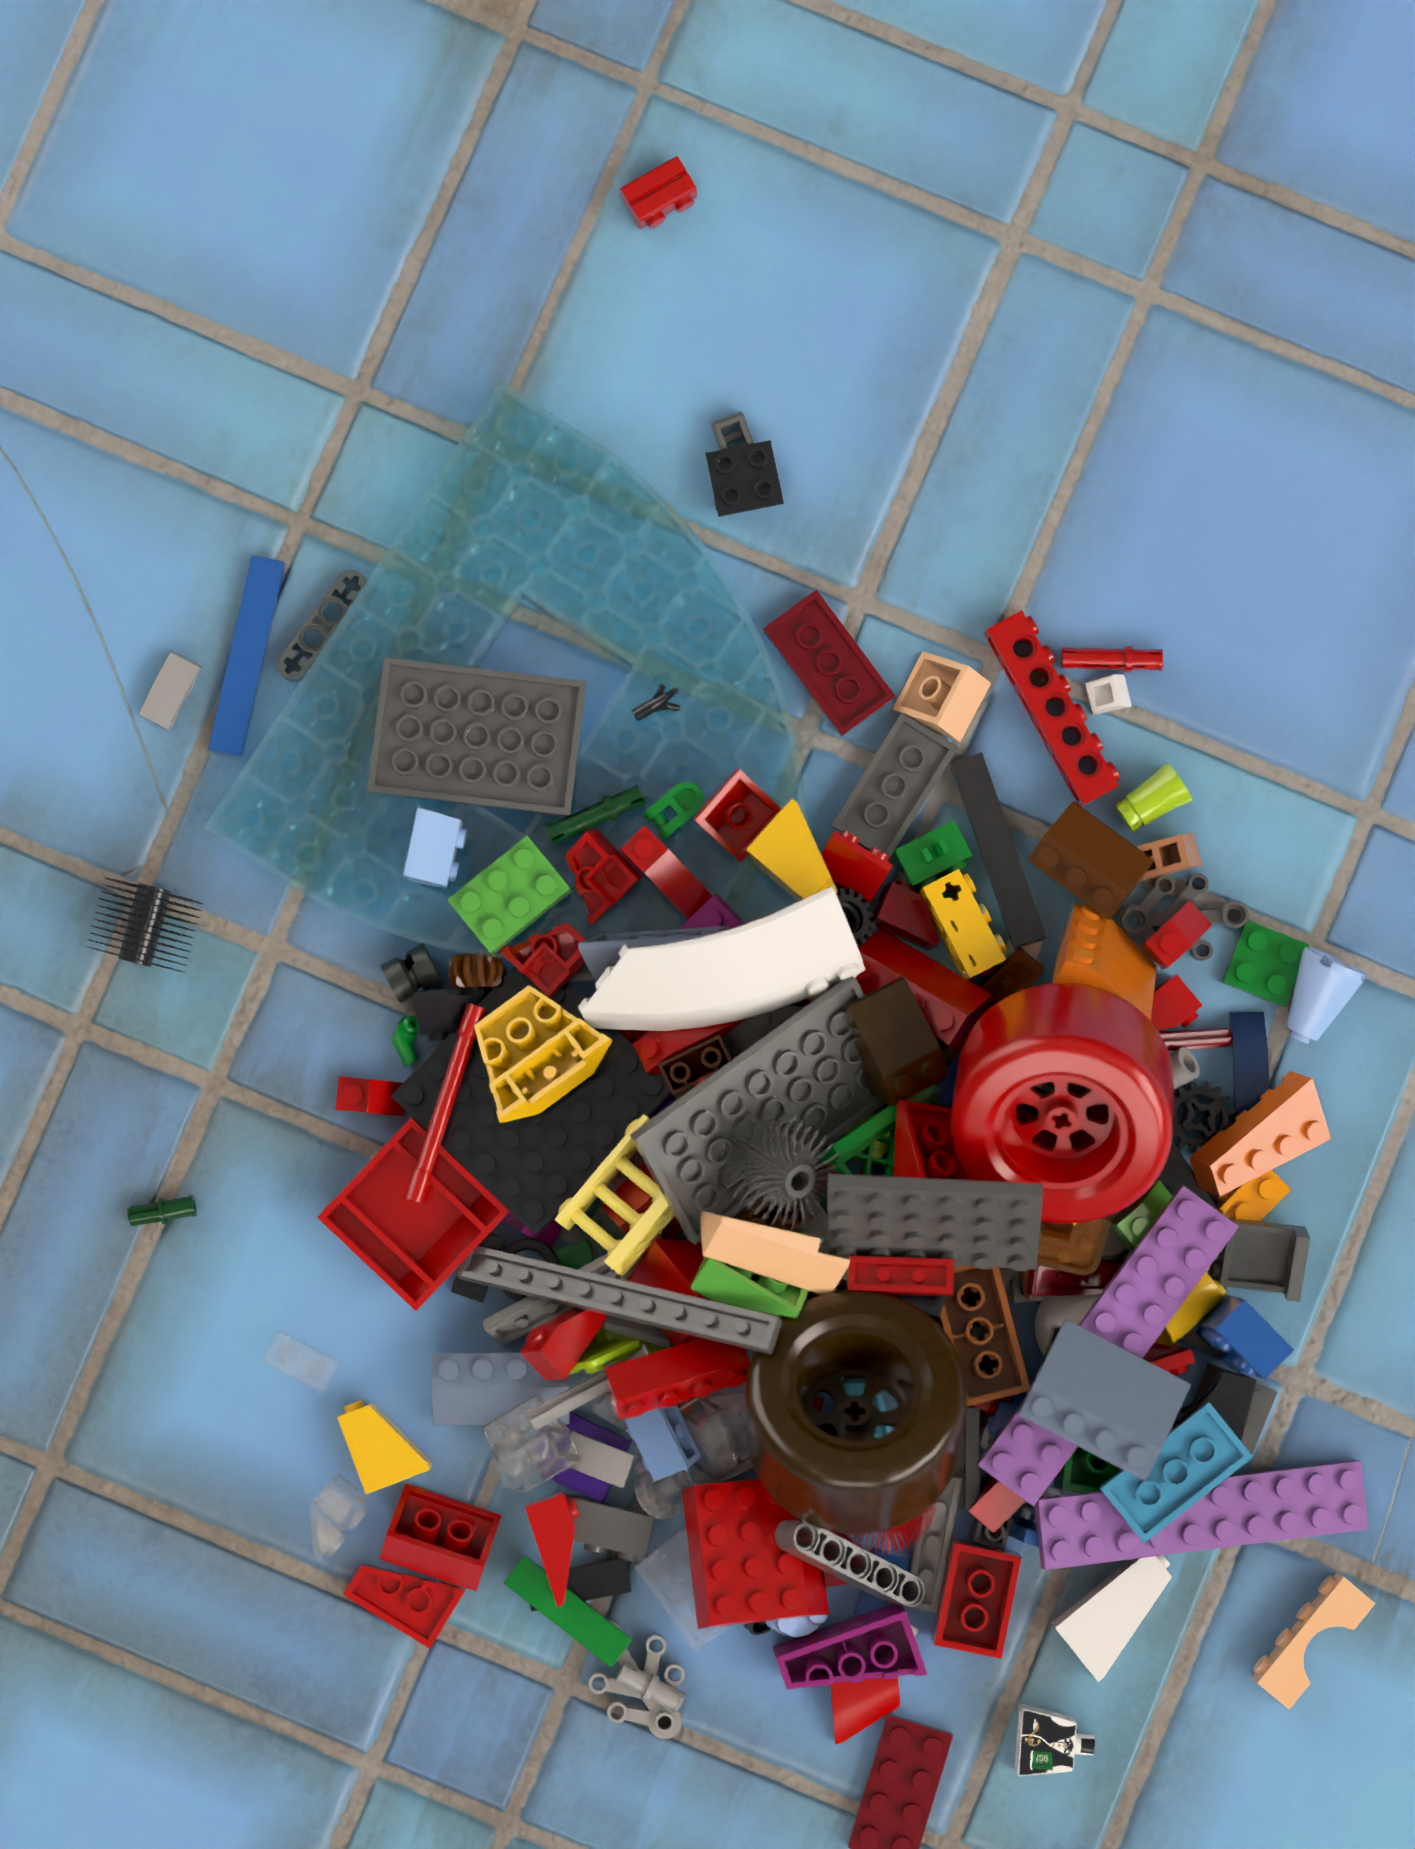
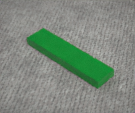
M526 1555L521 1558L503 1582L611 1668L633 1640L632 1637L569 1588L566 1590L564 1605L557 1607L546 1571Z

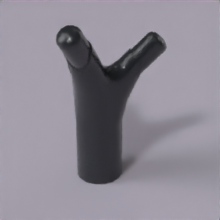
M660 684L657 692L650 700L631 710L636 720L639 722L649 715L662 710L678 712L680 705L668 702L679 692L678 688L674 687L664 693L666 687Z

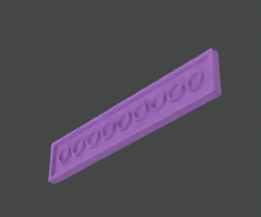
M1180 1185L1078 1326L1143 1358L1239 1226L1189 1189ZM1023 1399L977 1461V1465L1034 1506L1078 1446L1018 1415V1410L1024 1401Z
M1359 1460L1230 1475L1145 1544L1102 1491L1039 1498L1035 1504L1041 1569L1044 1570L1369 1529L1362 1463Z

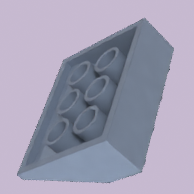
M1065 1319L1018 1410V1415L1146 1481L1163 1448L1191 1384Z

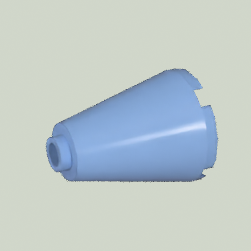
M1305 946L1301 956L1287 1027L1292 1030L1290 1036L1309 1044L1310 1039L1318 1040L1365 981L1367 973L1352 964H1345L1333 955Z

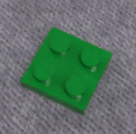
M1248 920L1242 926L1221 983L1286 1007L1297 979L1302 952L1305 946L1309 947V944Z

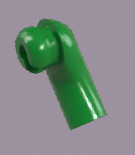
M415 1016L403 1017L398 1022L392 1036V1043L405 1067L420 1060L412 1045L419 1031L418 1020Z

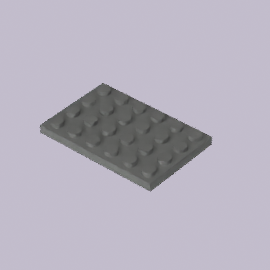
M384 657L367 788L368 793L570 816L587 681Z
M828 1174L829 1254L845 1259H849V1256L954 1259V1267L976 1266L980 1269L998 1267L1011 1268L1016 1271L1037 1269L1043 1184Z

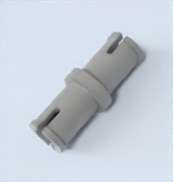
M626 1661L622 1664L615 1679V1682L621 1683L641 1694V1699L645 1701L651 1699L672 1710L674 1713H677L686 1694L661 1682L658 1675L653 1673L650 1676L629 1665Z

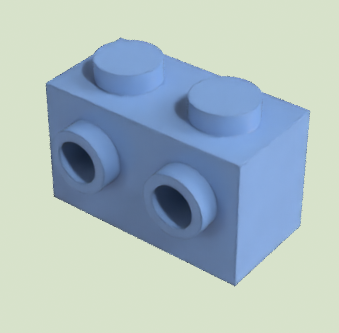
M677 1404L667 1408L653 1409L638 1417H627L624 1419L627 1424L628 1433L636 1442L642 1455L643 1464L650 1472L654 1481L688 1469L702 1457Z

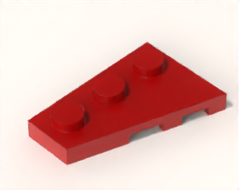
M361 1564L343 1595L430 1649L466 1591V1588Z

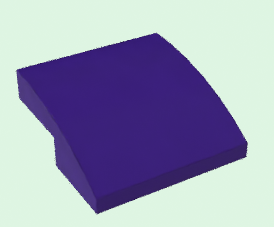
M570 1411V1424L558 1426L538 1473L580 1494L604 1503L613 1484L561 1464L572 1431L603 1441L605 1444L624 1451H628L632 1440Z

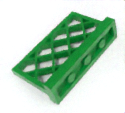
M936 1084L905 1099L943 1107L934 1093L939 1090ZM897 1104L892 1107L889 1105L835 1142L832 1148L825 1153L826 1155L821 1157L822 1161L825 1162L837 1154L838 1156L834 1157L836 1159H830L831 1161L829 1162H832L831 1164L836 1168L835 1170L839 1175H852L845 1165V1162L852 1158L864 1161L862 1176H870L871 1164L886 1167L885 1177H892ZM890 1131L889 1137L884 1136L885 1134H887V1133ZM875 1141L888 1144L887 1160L872 1157L873 1143ZM863 1149H865V1154L859 1153Z

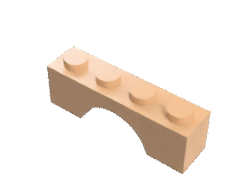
M1336 1573L1333 1577L1329 1575L1323 1580L1318 1588L1320 1594L1312 1603L1307 1602L1301 1607L1296 1615L1298 1621L1290 1630L1286 1628L1279 1634L1275 1640L1276 1648L1269 1656H1262L1253 1668L1255 1673L1251 1678L1288 1710L1311 1684L1304 1669V1653L1312 1637L1329 1627L1339 1626L1355 1630L1376 1604L1339 1573Z

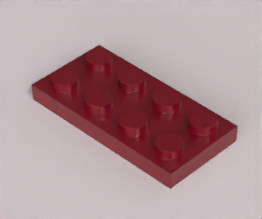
M817 589L763 628L762 631L841 737L895 699V694Z
M889 1713L886 1715L847 1843L848 1848H920L953 1739L952 1733Z

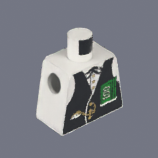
M1019 1704L1014 1769L1018 1776L1073 1771L1075 1754L1094 1755L1095 1736L1077 1734L1076 1721L1072 1716L1026 1704Z

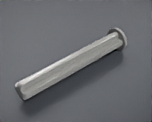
M643 1344L641 1346L642 1350L634 1353L626 1359L621 1360L618 1363L638 1358L644 1355H648L651 1353L649 1352L646 1345ZM605 1370L529 1410L527 1417L531 1425L535 1429H539L607 1392Z

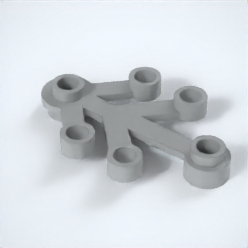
M608 1619L622 1630L621 1625L616 1620ZM652 1634L646 1641L647 1657L643 1671L650 1676L653 1673L657 1675L660 1657L666 1650L665 1638L660 1634ZM653 1639H659L662 1642L663 1646L660 1650L654 1651L650 1648L649 1644ZM626 1648L617 1661L621 1666L626 1661L629 1665L639 1669ZM670 1663L665 1668L664 1676L667 1685L677 1690L679 1689V1684L685 1678V1670L681 1664ZM672 1668L679 1669L681 1671L680 1678L677 1680L671 1679L668 1675L669 1670ZM594 1672L589 1678V1688L595 1694H602L608 1691L641 1698V1694L621 1683L615 1682L616 1678L608 1677L604 1672ZM602 1677L606 1684L603 1688H595L592 1684L593 1679ZM651 1699L648 1701L643 1700L649 1710L627 1707L624 1702L619 1700L611 1702L608 1706L607 1716L613 1723H621L626 1720L648 1725L651 1733L660 1739L672 1738L681 1728L682 1718L679 1711L674 1713L672 1710ZM614 1706L623 1708L624 1714L621 1717H614L611 1714V1709ZM662 1716L669 1717L671 1719L670 1726L666 1728L661 1727L658 1724L659 1718Z

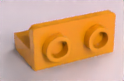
M1270 1170L1222 1196H1217L1216 1199L1219 1203L1216 1205V1210L1227 1218L1261 1221L1292 1189L1273 1170Z

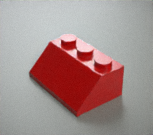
M405 1483L387 1530L379 1559L476 1592L502 1515Z

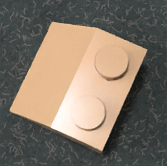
M922 651L892 710L898 714H901V712L936 734L960 742L991 683L968 665Z

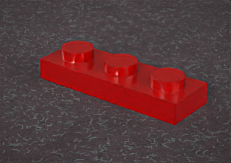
M849 1256L848 1291H871L898 1295L953 1296L954 1259Z

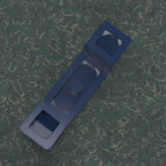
M1229 1012V1029L1233 1037V1041L1230 1044L1232 1046L1233 1102L1234 1109L1236 1110L1235 1113L1231 1114L1233 1122H1236L1235 1118L1244 1110L1249 1111L1260 1102L1261 1099L1259 1097L1269 1089L1268 1048L1264 1012Z

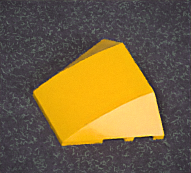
M530 985L474 1025L483 1062L486 1065L490 1079L489 1085L494 1095L498 1110L496 1112L500 1123L540 1114L593 1075L612 1043L609 1037L599 1033L580 1018L570 1014L559 1004Z

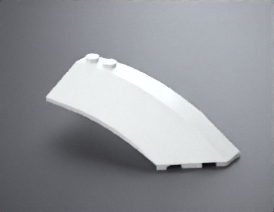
M830 887L772 915L720 933L657 946L628 949L626 944H624L619 951L621 959L615 967H607L595 983L597 991L591 998H584L578 1008L587 1025L593 1029L672 1031L700 1028L738 1021L779 1009L810 996L820 995L827 988L850 977L855 978L859 973L865 971V967L833 887Z

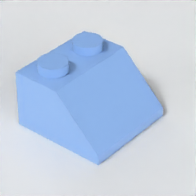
M417 808L403 875L411 882L449 889L450 882H457L460 862H455L457 849L464 848L467 836V829L462 828L463 822L457 818Z

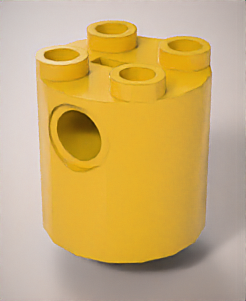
M1205 1272L1155 1340V1343L1173 1347L1227 1296L1224 1287L1216 1280H1212L1208 1273Z

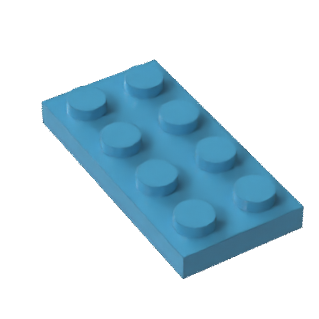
M1206 1401L1170 1430L1146 1481L1121 1469L1103 1483L1100 1489L1145 1544L1253 1458V1456L1210 1402Z

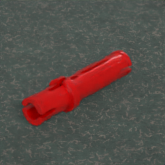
M1125 646V649L1062 647L1061 669L1124 670L1125 673H1132V670L1162 671L1163 649L1141 650L1133 649V646Z

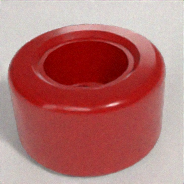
M1076 983L1043 984L1020 990L997 1002L979 1018L969 1032L959 1056L950 1129L956 1156L971 1181L1043 1184L1041 1221L1048 1223L1071 1224L1094 1221L1117 1213L1134 1203L1150 1189L1159 1177L1167 1161L1172 1143L1174 1075L1170 1054L1165 1042L1152 1022L1131 1003L1113 993L1088 985ZM1053 1082L1055 1090L1049 1094L1041 1095L1031 1087L1041 1083ZM1068 1082H1072L1090 1089L1084 1094L1078 1095L1069 1091L1067 1087ZM1020 1103L1036 1107L1038 1109V1117L1025 1110ZM1099 1103H1105L1108 1106L1106 1112L1094 1119L1089 1118L1086 1114V1108Z

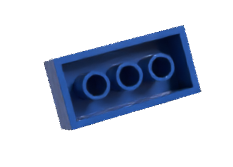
M1227 1295L1196 1325L1199 1329L1195 1333L1209 1347L1218 1348L1223 1352L1219 1357L1231 1370H1236L1238 1373L1241 1372L1251 1378L1257 1376L1266 1379L1294 1351L1279 1333L1242 1298Z

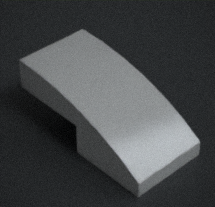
M172 651L154 681L139 715L168 730L171 729L185 698L191 694L202 666Z
M572 1431L561 1464L624 1488L635 1454Z

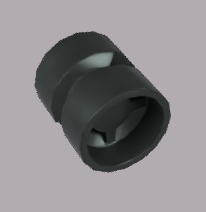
M423 943L407 951L404 959L395 957L381 965L382 971L400 1003L413 998V993L418 992L419 988L428 990L443 982Z

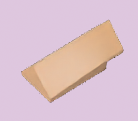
M704 1211L701 1212L703 1256L817 1294L833 1292L849 1267V1259L819 1252L820 1238Z

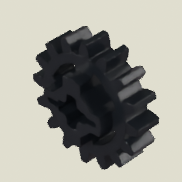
M1191 1081L1188 1082L1187 1091L1182 1086L1176 1088L1178 1096L1173 1098L1172 1138H1178L1177 1148H1182L1188 1144V1152L1195 1153L1197 1146L1201 1148L1219 1131H1225L1227 1127L1235 1123L1232 1120H1228V1115L1235 1113L1236 1110L1234 1108H1227L1225 1105L1231 1099L1230 1096L1221 1098L1218 1096L1221 1087L1216 1086L1210 1091L1207 1081H1202L1200 1088H1197L1196 1083ZM1192 1095H1204L1212 1101L1202 1104ZM1181 1104L1183 1108L1182 1120L1177 1123V1111ZM1194 1110L1197 1112L1204 1111L1205 1116L1202 1117L1203 1125L1192 1122L1191 1119L1195 1117ZM1220 1113V1122L1216 1129L1214 1126L1215 1115ZM1192 1130L1197 1131L1204 1139L1194 1140L1185 1134Z

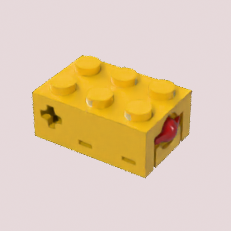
M958 869L924 886L918 894L923 896L932 921L958 972L963 978L968 980L978 974L982 976L991 975L995 970V966L1006 960L1004 953L1007 952V948L999 934L993 935L988 925L992 919L983 903L978 905L972 895L976 892V888L967 873L962 875ZM945 890H953L956 896L952 899L950 897L945 899L942 893Z

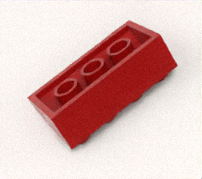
M878 930L871 938L866 940V943L858 947L865 971L859 973L855 978L864 996L901 976L906 978L936 1040L957 1053L993 995L885 930Z
M701 1338L604 1367L612 1411L619 1420L627 1417L634 1418L647 1411L660 1407H671L680 1401L693 1397H704L713 1391L726 1387H738L746 1382L750 1363L746 1349Z

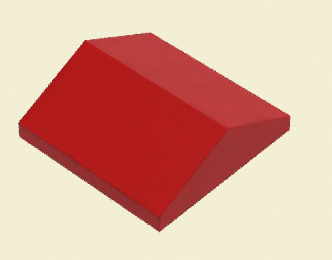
M737 768L693 820L710 838L741 863L749 854L746 850L782 809L743 771Z

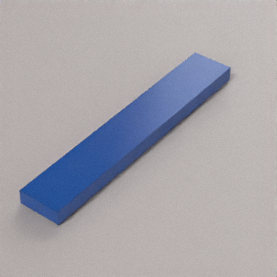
M254 555L251 557L208 747L210 751L243 757L286 563L283 561Z

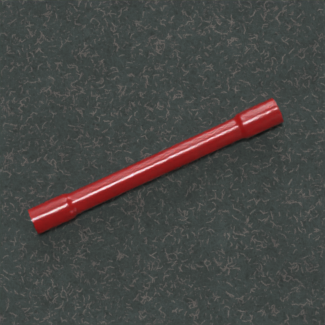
M466 1004L458 1029L455 1047L420 1155L404 1195L406 1200L424 1204L439 1148L473 1043L477 1038L474 1025L484 1018L486 1009L480 1006Z

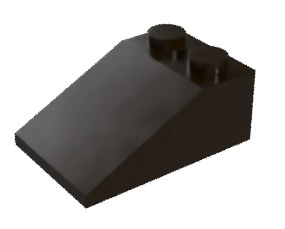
M901 976L845 1005L871 1095L892 1107L901 1099L905 1100L949 1077L941 1048L906 978Z

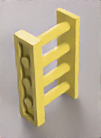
M645 1114L640 1119H635L629 1124L624 1138L574 1197L568 1198L562 1203L558 1210V1216L554 1219L568 1231L574 1224H577L608 1251V1257L604 1262L621 1277H624L649 1247L653 1239L661 1233L675 1216L657 1183L629 1161L638 1150L630 1134L650 1120ZM619 1171L653 1198V1204L645 1213L638 1214L606 1187ZM597 1197L630 1224L631 1230L622 1240H615L584 1213Z

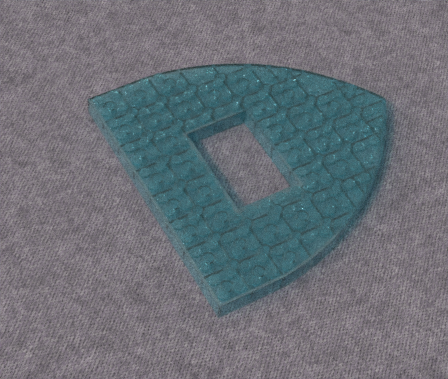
M500 381L204 829L316 902L338 914L392 936L459 954L470 953L476 955L479 952L481 956H492L447 899L526 836L532 840L567 883L572 892L505 945L510 947L529 940L528 937L538 933L544 934L552 931L554 927L566 922L572 925L586 939L609 933L680 929L688 919L621 853L620 849L644 825L712 895L718 893L745 924L772 915L797 903L792 896L754 864L749 854L740 863L710 838L693 820L696 815L665 841L658 834L660 830L652 821L648 822L642 814L681 782H692L700 787L704 798L703 808L732 773L739 768L781 809L793 798L798 803L806 822L807 817L797 743L779 680L755 624L710 551L674 508L626 462ZM524 599L631 668L579 748L571 814L604 800L603 796L607 794L611 797L635 786V784H638L647 804L619 815L620 819L616 821L610 819L554 846L545 825L552 824L567 816L536 813L525 832L522 833L481 806L368 793L367 788L384 657L478 668ZM660 684L666 687L664 693L674 687L678 688L679 692L668 701L680 705L678 712L662 710L649 715L639 722L636 720L631 710L650 700L657 692ZM670 806L662 812L669 821L677 816ZM417 808L460 819L463 822L462 828L467 829L464 848L457 849L455 862H460L457 882H450L449 889L411 882L403 875ZM598 829L642 875V878L596 924L591 925L586 918L589 912L583 895H578L575 886L576 877L573 871L569 869L565 855L585 832ZM499 951L493 955L495 958L509 961Z

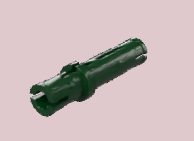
M638 784L611 797L607 794L603 796L604 800L552 824L545 825L553 845L555 846L557 843L610 819L616 821L620 819L619 815L647 804Z

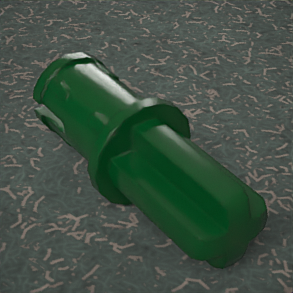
M193 1195L165 1201L163 1198H159L158 1202L130 1206L127 1209V1217L131 1226L155 1222L167 1224V1220L197 1216L196 1202Z

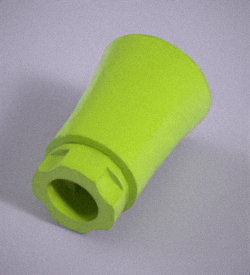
M1166 762L1155 774L1125 795V799L1114 806L1128 828L1134 832L1142 825L1147 826L1173 809L1192 802L1193 799L1181 778L1172 766Z

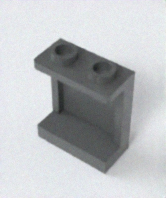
M1228 1218L1239 1227L1219 1253L1218 1260H1214L1211 1264L1210 1277L1212 1280L1219 1282L1225 1290L1226 1287L1278 1292L1283 1293L1287 1301L1300 1302L1310 1244V1236L1306 1227Z

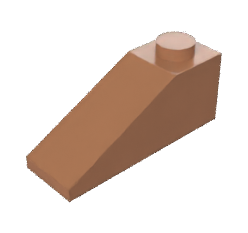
M1194 833L1179 834L1136 846L1155 860L1141 881L1202 866Z

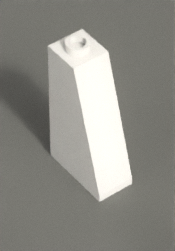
M1163 1555L1127 1560L1052 1622V1625L1098 1682L1105 1677L1172 1578L1166 1570L1170 1563Z

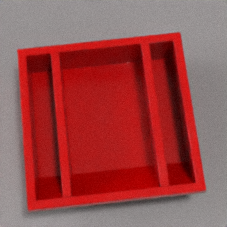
M410 1118L317 1218L405 1302L417 1311L510 1211L442 1145H440L432 1170V1179L424 1204L404 1199L412 1171L416 1167L427 1133L414 1118Z
M760 1479L700 1484L681 1490L698 1629L829 1615L824 1571L782 1550L775 1541L776 1528L782 1521L788 1519L802 1520L781 1507L770 1496ZM798 1532L796 1534V1541L798 1540L799 1536Z

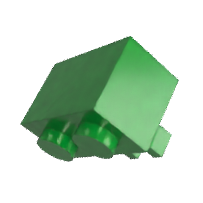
M955 820L909 842L893 852V856L907 883L912 885V887L918 885L920 890L924 886L938 880L936 876L947 870L949 873H952L958 869L961 871L968 867L966 860L973 856Z

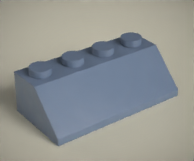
M730 926L600 934L578 943V947L593 978L599 979L608 966L615 967L621 959L619 951L624 944H626L628 949L665 945L709 936L730 930L731 928Z
M432 1353L431 1390L434 1425H531L527 1417L529 1410L570 1389V1374L566 1379L545 1380L520 1353ZM570 1412L546 1425L570 1424Z

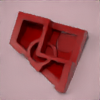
M598 829L585 832L565 855L569 869L573 871L576 877L575 886L578 895H583L589 912L586 918L591 925L596 924L642 878V875Z
M568 922L554 927L552 931L547 933H538L528 937L529 940L514 946H505L499 951L549 998H552L585 963L579 951L578 943L587 939Z
M898 1678L865 1679L863 1682L850 1683V1681L830 1685L835 1744H842L900 1707Z

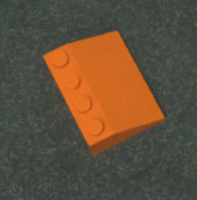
M1075 902L1061 934L1052 983H1076L1103 989L1128 1001L1151 1021L1157 965L1111 918L1107 920L1089 905Z

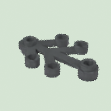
M1203 874L1192 875L1187 881V887L1164 912L1150 913L1163 896L1170 895L1175 889V882L1170 876L1164 875L1157 878L1153 885L1154 888L1139 905L1129 904L1119 911L1117 925L1129 937L1141 936L1146 940L1155 931L1152 928L1153 926H1161L1188 900L1192 902L1198 894L1205 892L1209 885L1208 879ZM1194 878L1202 880L1203 888L1201 890L1193 888L1192 881ZM1161 880L1169 882L1170 889L1168 892H1163L1159 889V882ZM1238 901L1227 903L1222 909L1199 910L1210 923H1223L1230 929L1242 927L1249 918L1247 907ZM1231 909L1236 910L1239 914L1236 922L1228 919L1227 914ZM1130 915L1138 917L1139 924L1137 927H1131L1128 924L1127 919ZM1199 938L1190 947L1193 958L1198 961L1207 960L1212 956L1213 947L1208 941ZM1200 944L1207 947L1208 953L1205 957L1199 956L1196 952V948Z

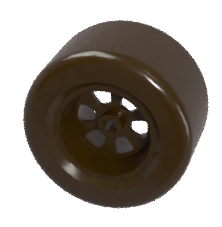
M838 1290L824 1293L805 1300L797 1318L781 1315L779 1318L782 1324L772 1354L754 1350L748 1366L745 1385L747 1447L754 1470L764 1488L781 1507L803 1522L817 1528L844 1534H866L885 1531L900 1526L923 1513L939 1498L951 1481L960 1459L963 1443L967 1384L961 1359L949 1336L936 1321L918 1307L898 1297L880 1292ZM862 1383L865 1384L861 1395L848 1396L842 1384ZM885 1391L894 1398L898 1406L892 1410L878 1411L872 1401L880 1392ZM820 1392L827 1393L836 1402L831 1412L812 1409V1403ZM852 1417H858V1420L854 1421ZM880 1425L895 1427V1429L877 1438L874 1436L876 1429ZM831 1426L836 1432L837 1437L831 1436L819 1428Z

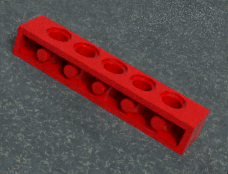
M1021 610L986 629L984 636L1076 803L1084 807L1115 790L1119 786L1116 780L1120 779L1113 763L1111 761L1106 763L1100 752L1103 750V745L1095 732L1090 734L1084 723L1087 721V716L1079 703L1074 705L1068 694L1071 692V688L1063 674L1058 675L1052 665L1055 659L1047 645L1042 646L1036 636L1039 630L1035 621L1030 615L1026 617ZM1017 642L1027 644L1030 648V655L1025 658L1018 657L1014 653L1013 645ZM1033 671L1043 673L1046 677V685L1042 687L1034 686L1029 679L1030 673ZM1049 700L1059 702L1062 706V714L1059 716L1050 715L1045 708L1046 702ZM1071 729L1075 731L1078 735V743L1076 745L1064 743L1062 740L1063 730ZM1087 758L1093 762V774L1085 775L1078 769L1079 759Z

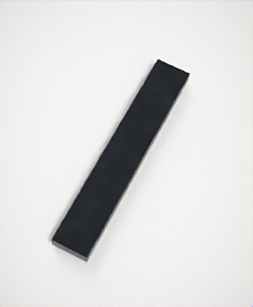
M983 753L950 762L954 779L1013 949L1045 940L1046 934Z

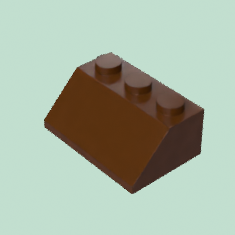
M1074 801L1045 833L1027 859L1107 920L1117 914L1155 861Z

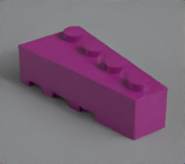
M891 1604L816 1630L806 1636L797 1637L772 1646L787 1690L826 1686L836 1682L850 1681V1683L863 1682L865 1679L898 1678V1676L913 1674L915 1676L927 1675L906 1611L900 1605Z

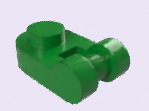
M681 782L655 802L642 815L648 822L652 821L660 830L658 834L665 841L699 812L704 802L703 792L695 783ZM668 806L677 814L671 821L662 813Z

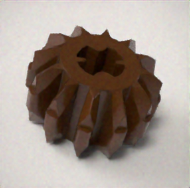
M489 952L453 955L449 958L447 975L450 986L455 989L494 988L502 983L505 969L502 956L497 953L493 956Z

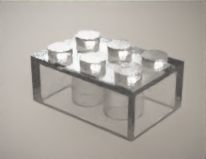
M686 1525L645 1554V1558L641 1557L635 1562V1569L695 1652L730 1627L697 1628Z

